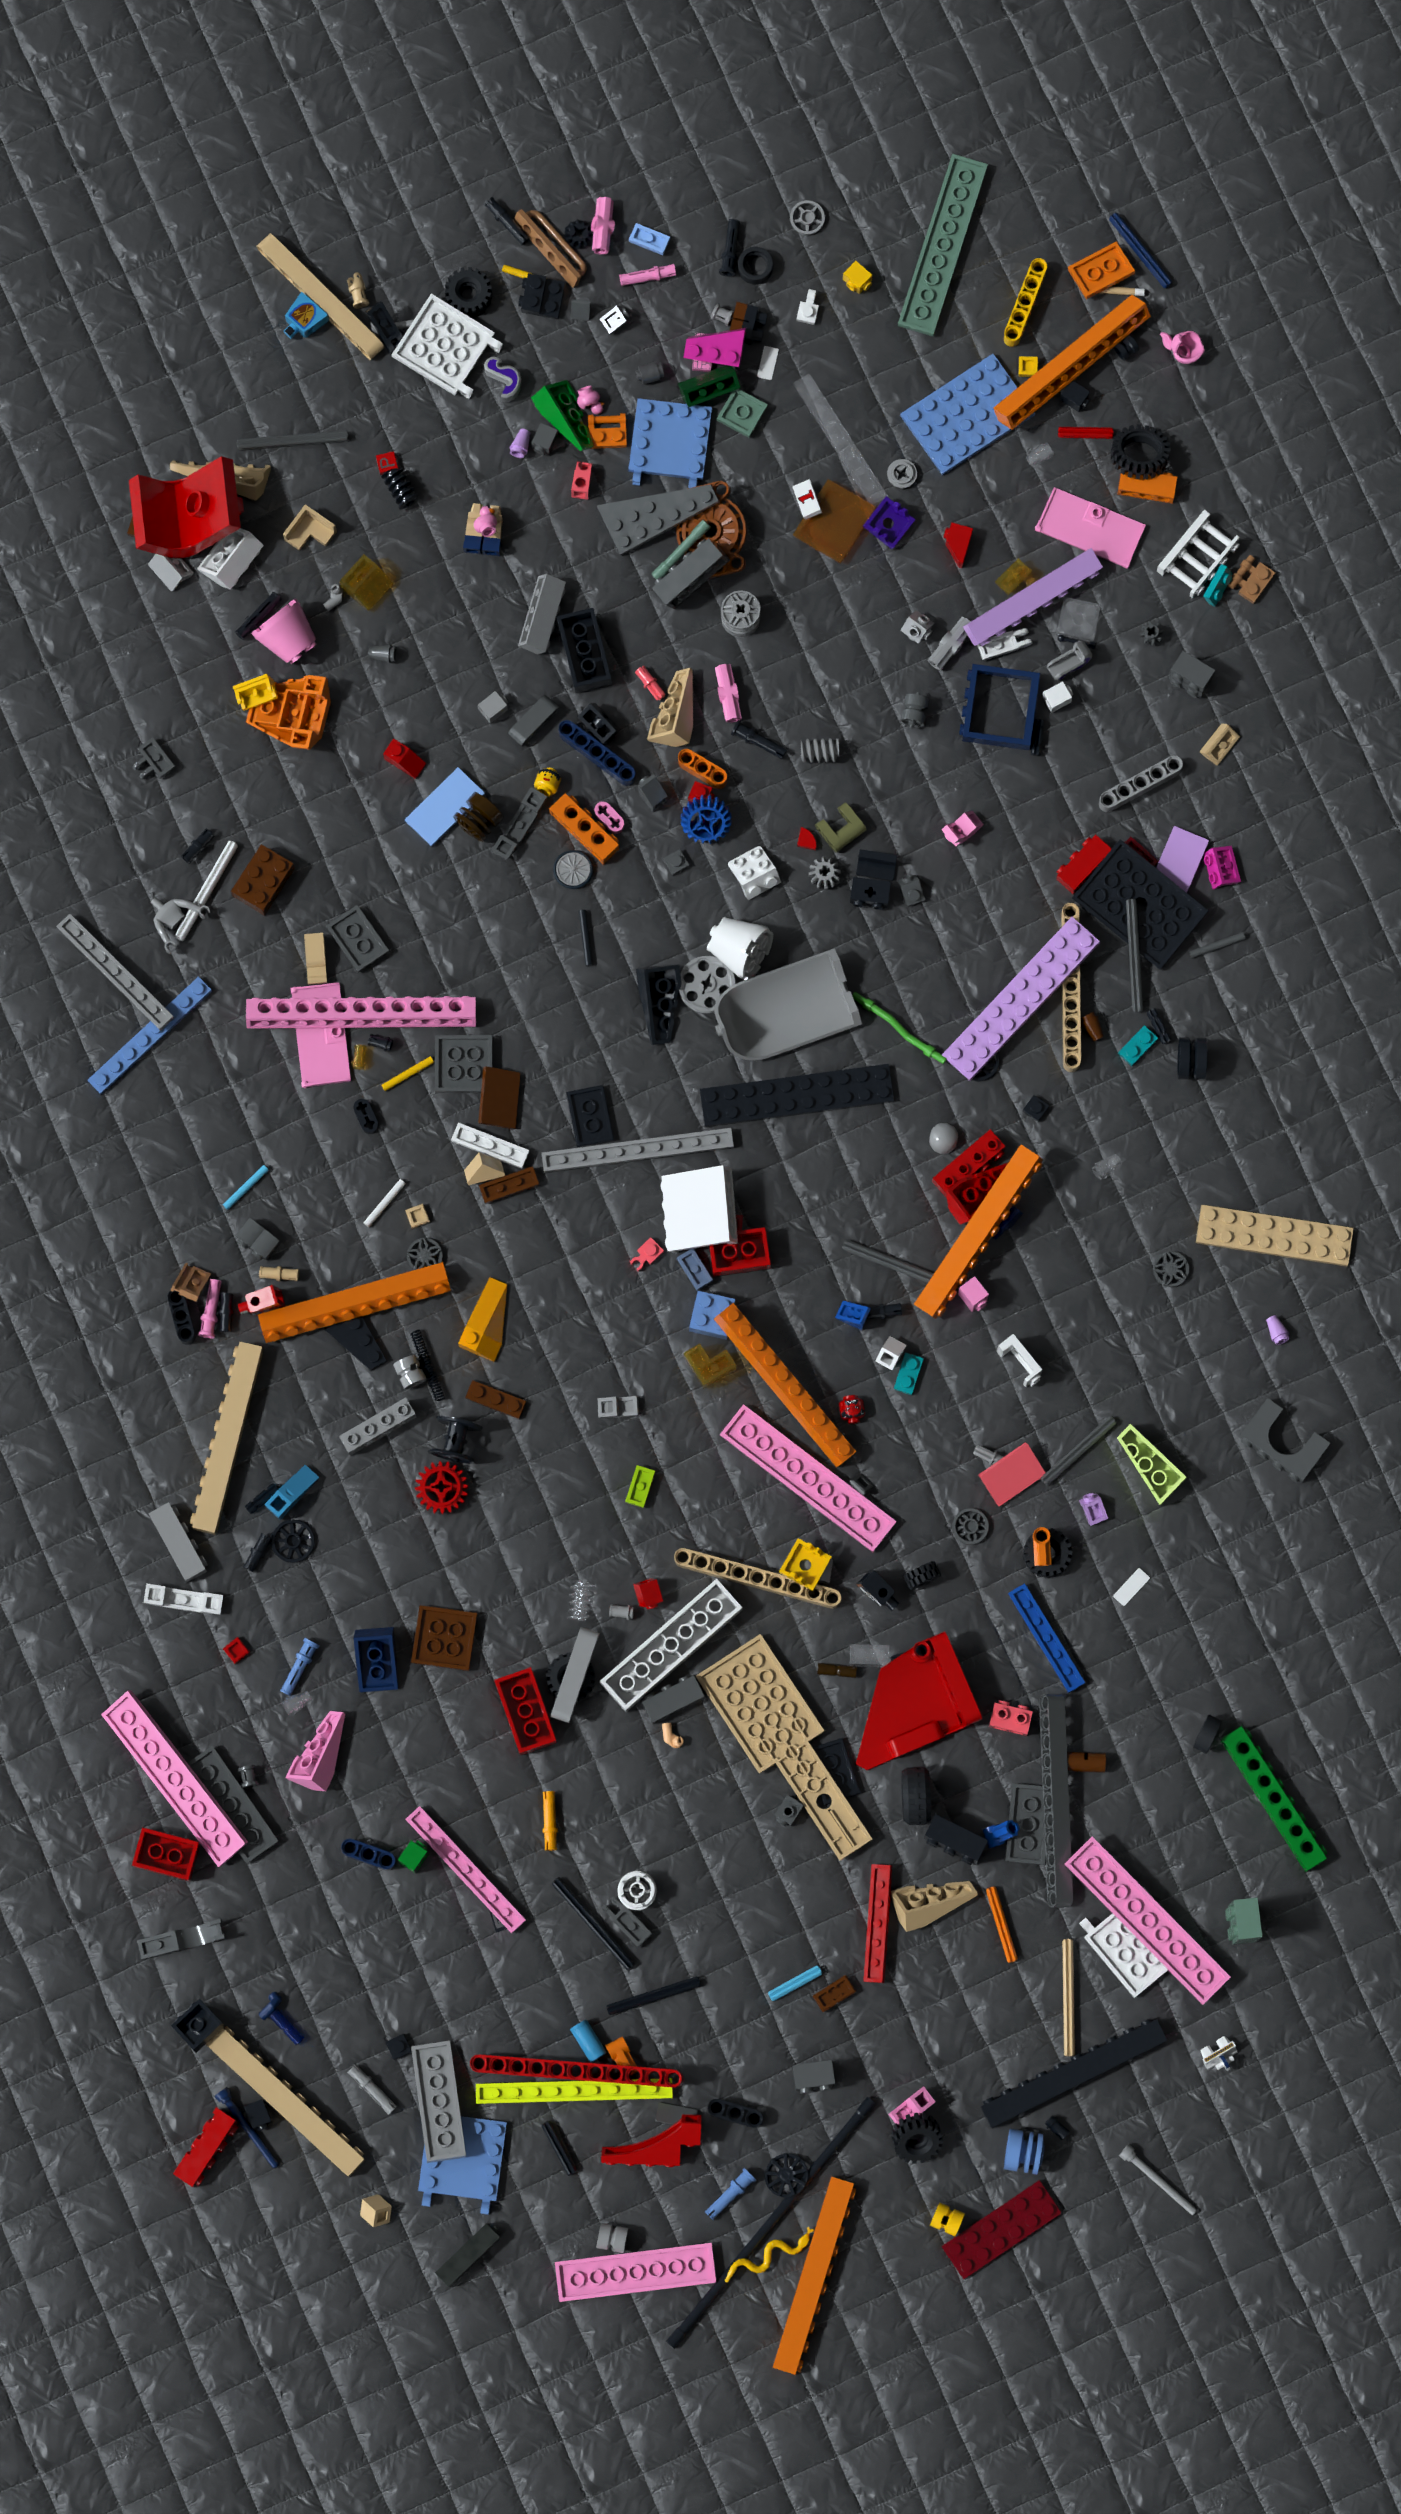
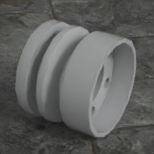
M742 590L734 591L727 595L721 606V621L726 632L732 636L746 637L756 631L761 617L760 604L757 598L750 592ZM739 609L741 611L744 609V613H737V610Z

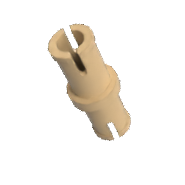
M260 1266L259 1278L276 1279V1281L280 1282L281 1280L298 1281L299 1269H285L282 1266H277V1268Z

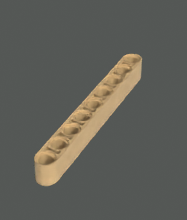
M270 233L256 246L260 253L300 292L307 295L328 314L329 321L369 360H372L384 348L383 343L275 236Z
M1067 903L1062 908L1061 928L1071 918L1065 914L1066 910H1073L1075 912L1073 918L1079 922V908L1076 904ZM1080 965L1062 983L1063 1067L1068 1072L1077 1071L1081 1063ZM1074 984L1076 986V990L1069 991L1067 990L1066 985ZM1073 1002L1076 1005V1009L1069 1010L1066 1004ZM1074 1021L1077 1026L1071 1029L1066 1023ZM1075 1040L1077 1045L1069 1047L1067 1041ZM1069 1058H1074L1077 1061V1064L1075 1066H1070L1067 1063V1060Z
M686 1548L678 1549L674 1554L676 1565L684 1569L827 1608H837L841 1603L839 1591L817 1584L815 1589L818 1590L819 1596L811 1598L808 1595L810 1589L781 1574ZM682 1553L687 1554L689 1557L684 1563L679 1562L677 1559L678 1555ZM700 1558L707 1561V1565L703 1568L696 1565L697 1560ZM719 1563L724 1564L726 1570L722 1573H718L715 1570V1566ZM736 1569H742L745 1574L743 1577L737 1578L733 1573ZM755 1574H761L763 1581L755 1583L752 1577ZM779 1579L782 1585L779 1588H774L771 1586V1581ZM792 1584H798L801 1590L798 1593H792L789 1588ZM830 1594H834L838 1597V1601L834 1604L829 1603L827 1597Z

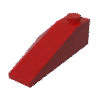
M1008 1163L959 1179L946 1190L948 1209L960 1225L970 1221Z

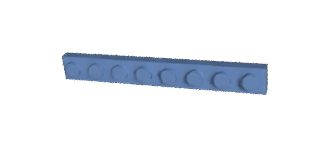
M198 976L165 1007L174 1017L167 1026L160 1031L150 1021L88 1079V1082L102 1095L206 998L212 990Z

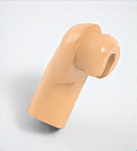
M663 1723L664 1742L673 1748H680L684 1743L683 1738L672 1733L671 1723Z

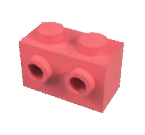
M999 1701V1703H994L989 1727L1027 1736L1033 1711H1029V1707L1018 1705L1016 1708L1010 1706L1009 1702Z

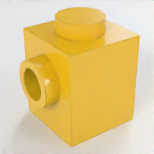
M855 261L843 273V280L851 291H856L860 294L863 290L867 291L872 285V274Z

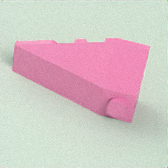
M330 1711L316 1729V1736L311 1742L307 1741L304 1745L307 1747L300 1757L297 1755L293 1760L285 1778L311 1790L327 1791L335 1772L345 1719L344 1712Z

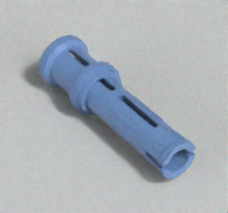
M306 1638L303 1640L304 1644L300 1652L296 1653L297 1660L280 1690L291 1696L306 1665L312 1662L311 1658L316 1648L320 1647V1645Z
M743 2168V2172L735 2180L732 2179L730 2181L731 2186L704 2211L709 2215L715 2210L710 2216L712 2220L738 2194H744V2190L752 2182L757 2181L747 2169Z

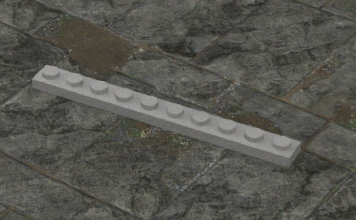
M731 1128L542 1152V1161L545 1173L734 1148Z

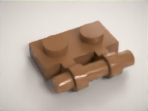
M1249 555L1246 560L1241 562V567L1237 573L1232 575V580L1228 586L1231 589H1234L1236 585L1242 587L1238 594L1254 604L1274 577L1275 572L1261 562L1255 568L1252 566L1255 558ZM1246 571L1251 574L1247 581L1242 579Z

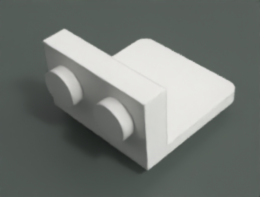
M760 846L728 862L729 868L741 884L744 895L748 900L781 883L776 867Z

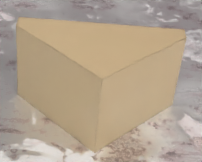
M481 1152L475 1156L464 1170L468 1185L505 1176L502 1162Z

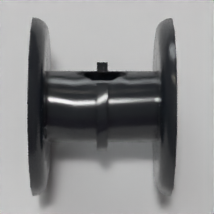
M436 1416L438 1422L449 1426L447 1435H444V1448L429 1449L428 1453L454 1462L474 1464L473 1458L462 1454L464 1444H467V1440H465L467 1431H481L483 1427L454 1417Z

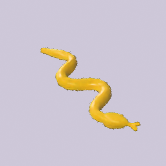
M807 2227L808 2232L799 2239L796 2248L790 2247L782 2240L770 2241L764 2249V2262L760 2266L745 2258L738 2259L730 2267L725 2282H729L740 2265H744L750 2271L757 2274L765 2272L770 2267L772 2249L775 2247H779L791 2255L798 2254L807 2246L809 2233L814 2230H810Z

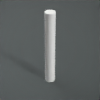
M400 1179L363 1222L367 1227L372 1225L406 1184Z

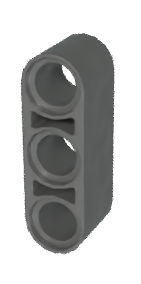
M544 695L510 729L508 734L523 747L555 716L560 708L549 697Z

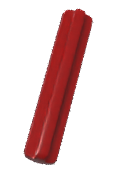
M1060 426L1058 428V437L1112 439L1113 428Z

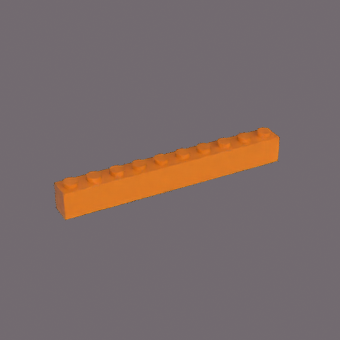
M1130 295L997 404L993 409L998 421L1011 430L1017 427L1150 318L1146 303L1134 295Z
M1023 1145L1019 1146L915 1301V1306L935 1319L943 1315L946 1310V1304L949 1300H953L958 1286L966 1281V1274L970 1268L973 1269L976 1266L980 1253H984L988 1248L990 1238L998 1233L1000 1229L998 1226L1002 1220L1005 1221L1010 1215L1009 1210L1012 1205H1016L1020 1200L1022 1190L1028 1188L1033 1174L1041 1169L1043 1159Z
M441 1262L258 1314L265 1342L269 1343L451 1291L444 1264Z
M734 1303L714 1318L720 1328L836 1467L844 1463L856 1452Z
M831 2176L772 2368L794 2375L796 2371H801L803 2360H800L802 2352H807L809 2341H806L808 2333L812 2334L815 2322H812L814 2314L818 2315L821 2303L818 2302L820 2295L824 2296L827 2287L824 2280L826 2276L830 2277L833 2265L830 2264L831 2257H836L839 2248L835 2244L837 2237L842 2238L845 2227L841 2226L843 2218L847 2219L850 2208L847 2205L849 2199L853 2200L856 2189L853 2188L854 2183Z

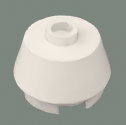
M633 1871L627 1873L619 1882L618 1897L622 1904L629 1909H645L653 1903L656 1897V1884L653 1878L645 1872Z

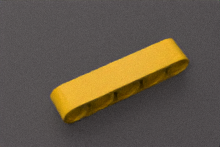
M1036 258L1031 262L1005 328L1004 343L1009 347H1015L1019 344L1046 276L1047 263L1041 258ZM1039 266L1043 271L1036 272L1034 268ZM1034 283L1037 287L1031 289L1027 285ZM1028 300L1030 304L1023 305L1021 301ZM1020 316L1024 320L1022 322H1017L1014 320V318ZM1010 333H1014L1017 335V337L1015 339H1011L1007 335Z

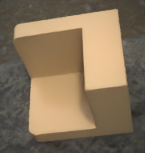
M378 2194L363 2198L360 2216L372 2227L387 2224L390 2222L392 2206Z

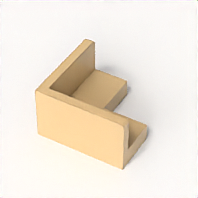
M304 505L285 530L283 536L286 542L300 551L310 537L327 546L337 530L336 525L307 505Z

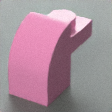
M971 810L965 812L954 823L947 824L942 831L949 842L958 846L974 835L984 824Z
M923 2086L888 2115L895 2123L899 2124V2119L903 2118L905 2120L908 2114H910V2117L914 2116V2113L920 2115L936 2101Z

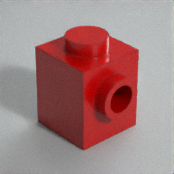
M695 781L688 796V801L693 802L694 797L699 800L701 795L704 798H708L709 794L711 799H714L713 788Z
M650 1578L633 1584L639 1606L652 1609L658 1606L657 1603L663 1602L657 1579Z

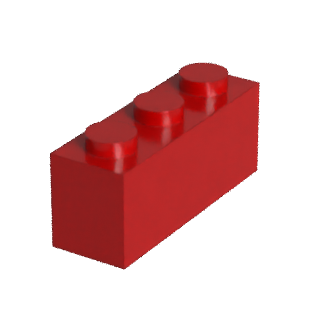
M1096 834L1093 838L1088 837L1082 844L1084 847L1079 852L1076 850L1069 858L1071 861L1067 865L1063 864L1057 870L1056 880L1072 894L1084 884L1112 849Z

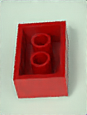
M765 1227L737 1231V1244L722 1243L710 1245L713 1277L770 1269Z
M142 1827L132 1866L190 1882L201 1844L193 1840Z

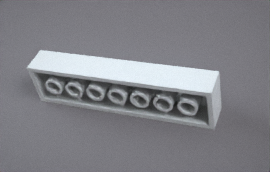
M718 1579L714 1580L600 1680V1684L621 1708L627 1712L742 1611V1606Z

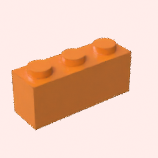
M1126 472L1124 475L1120 474L1117 495L1173 504L1177 477L1171 473H1163L1160 475L1156 474L1154 478L1148 475V479L1145 480L1143 475H1140L1139 480L1136 479L1134 474L1132 478L1128 477V472Z

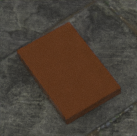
M487 1066L483 1067L479 1124L512 1130L516 1128L520 1084L519 1072Z

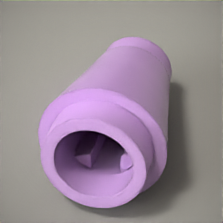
M520 429L512 442L510 454L514 457L524 458L528 453L530 438L528 430Z
M1276 1315L1266 1320L1272 1342H1275L1276 1345H1281L1290 1339L1288 1330Z

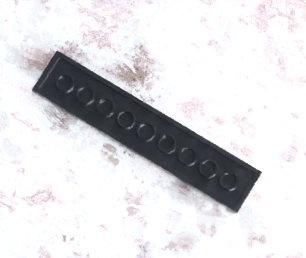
M889 1064L700 1089L705 1127L894 1102Z

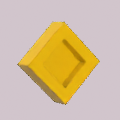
M1019 356L1018 377H1032L1038 372V357Z

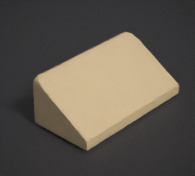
M1221 724L1200 750V753L1218 766L1240 736L1228 724Z

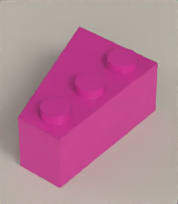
M746 328L688 337L686 339L684 358L739 367L741 365Z

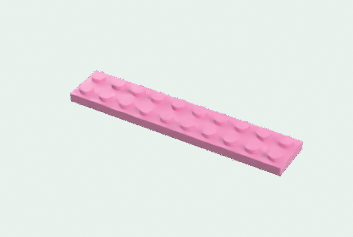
M744 1404L721 1432L720 1436L872 1553L895 1525L896 1521Z
M131 1690L124 1693L101 1714L218 1867L225 1864L248 1843Z
M1093 1836L1064 1864L1202 2005L1230 1978L1217 1962Z

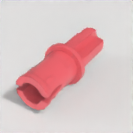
M645 666L635 671V674L643 682L644 688H648L656 700H661L665 696L664 691L656 682L657 679L653 678Z

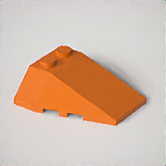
M307 675L301 679H288L282 683L275 682L278 699L249 709L246 723L292 748L310 750L323 735L331 703L328 678Z

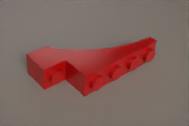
M682 2114V2118L670 2128L642 2142L617 2147H602L601 2163L608 2165L618 2163L628 2166L643 2164L649 2167L655 2165H665L666 2167L680 2166L681 2145L689 2147L700 2145L701 2115Z

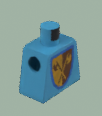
M301 292L285 315L289 326L283 332L290 339L297 333L307 338L329 321L328 314Z

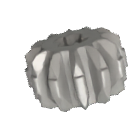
M822 857L821 863L816 859L814 860L815 865H810L812 871L808 875L813 877L811 879L812 884L818 882L817 888H820L823 884L826 890L828 889V884L834 887V881L840 880L837 875L841 874V870L836 869L838 863L832 864V858L825 862V857ZM822 870H827V876H823Z

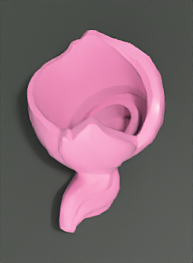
M1184 331L1175 335L1174 338L1165 332L1160 333L1164 347L1167 350H1172L1175 359L1180 363H1194L1205 352L1201 338L1196 332Z

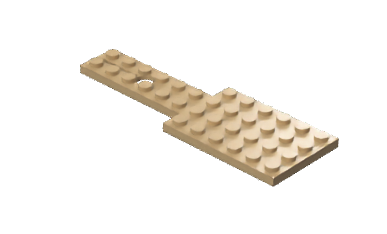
M761 1634L696 1675L698 1682L758 1773H762L774 1764L778 1766L839 1861L873 1840L810 1745L809 1741L822 1734L824 1729ZM821 1794H827L831 1797L832 1803L827 1809H821L817 1806L816 1800Z

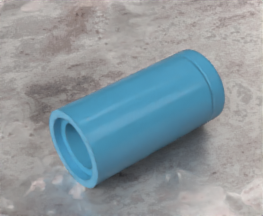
M587 2019L570 2029L590 2063L607 2053Z

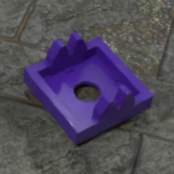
M886 496L864 523L863 527L892 550L915 519L908 514L906 508L901 507L900 503L893 502ZM885 518L893 520L894 525L892 528L887 529L884 527L883 521Z

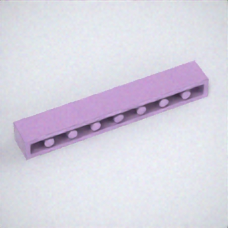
M1092 548L969 622L963 628L974 646L978 644L983 646L991 641L989 637L994 634L998 637L1005 633L1007 626L1011 625L1014 627L1021 623L1022 620L1020 618L1027 615L1029 618L1037 613L1036 608L1041 605L1045 608L1053 603L1052 599L1058 596V598H1061L1068 594L1067 589L1073 586L1076 589L1084 584L1083 579L1087 577L1089 579L1094 578L1100 574L1098 570L1103 567Z

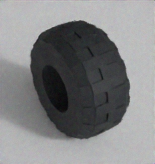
M906 1767L901 1771L903 1822L908 1825H925L931 1821L929 1770L924 1767Z

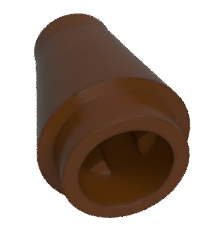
M1092 1012L1081 1018V1025L1094 1041L1104 1037L1098 1015Z

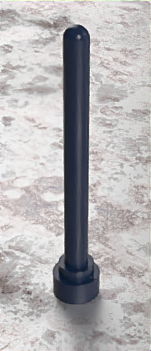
M228 2087L224 2088L215 2095V2098L218 2102L228 2107L271 2167L277 2168L279 2165L278 2161L232 2101L231 2091Z

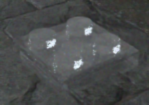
M1064 597L1056 634L1093 642L1101 604Z

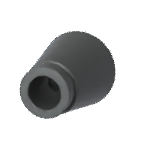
M392 644L369 647L368 656L369 658L388 663L395 662L397 659V647L392 646Z

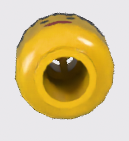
M553 768L541 769L536 776L534 787L537 791L549 797L556 794L561 777Z

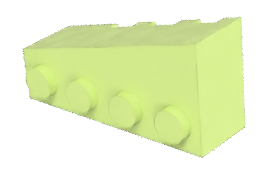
M1131 1424L1117 1437L1161 1506L1187 1477Z

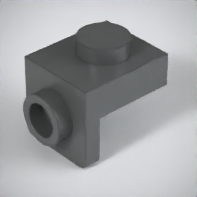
M908 874L898 880L907 906L925 900L916 875Z

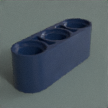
M346 1839L341 1845L344 1855L351 1859L386 1871L392 1870L396 1866V1858L388 1851L354 1839ZM347 1844H355L356 1849L353 1853L345 1851ZM366 1850L374 1851L372 1859H364L363 1855ZM385 1856L392 1858L390 1866L382 1865V1859Z

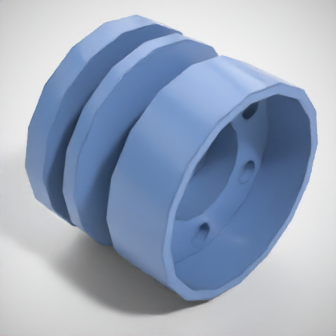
M1010 2129L1004 2170L1017 2171L1019 2164L1022 2163L1024 2164V2173H1028L1029 2165H1033L1032 2174L1037 2175L1044 2155L1043 2134L1038 2133L1037 2141L1034 2142V2132H1030L1028 2139L1023 2140V2131Z

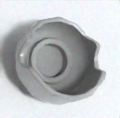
M948 1123L936 1124L932 1128L929 1138V1144L932 1149L940 1154H948L956 1148L958 1132L955 1127Z

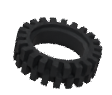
M1137 424L1136 429L1133 425L1129 426V430L1124 427L1122 432L1118 431L1117 436L1113 439L1110 455L1112 464H1116L1115 468L1117 470L1121 469V474L1124 475L1128 472V477L1132 478L1133 474L1139 480L1140 475H1143L1144 480L1148 479V475L1154 478L1156 474L1160 475L1162 470L1164 471L1166 465H1168L1170 443L1167 442V437H1163L1161 431L1156 434L1157 429L1154 427L1150 431L1147 425H1145V429H1141L1140 424ZM1134 442L1146 443L1156 450L1157 456L1148 462H1138L1130 459L1125 454L1124 447Z

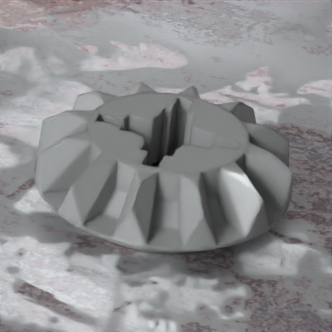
M898 459L888 467L887 477L894 487L903 489L915 483L917 470L915 465L909 460ZM906 468L905 475L907 477H902L898 480L899 474L897 472H902Z

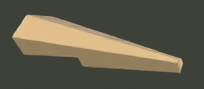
M173 460L170 463V470L189 476L206 465H195L194 461H189L187 465ZM233 463L237 494L256 501L264 493L271 466L265 465V468H254L253 464H248V467H241Z

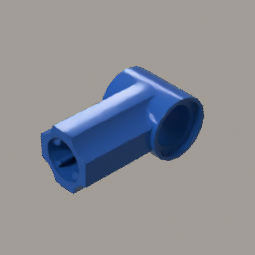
M1008 1820L1001 1824L987 1827L982 1831L985 1839L988 1840V1847L993 1848L1017 1836L1020 1829L1017 1823L1013 1820Z

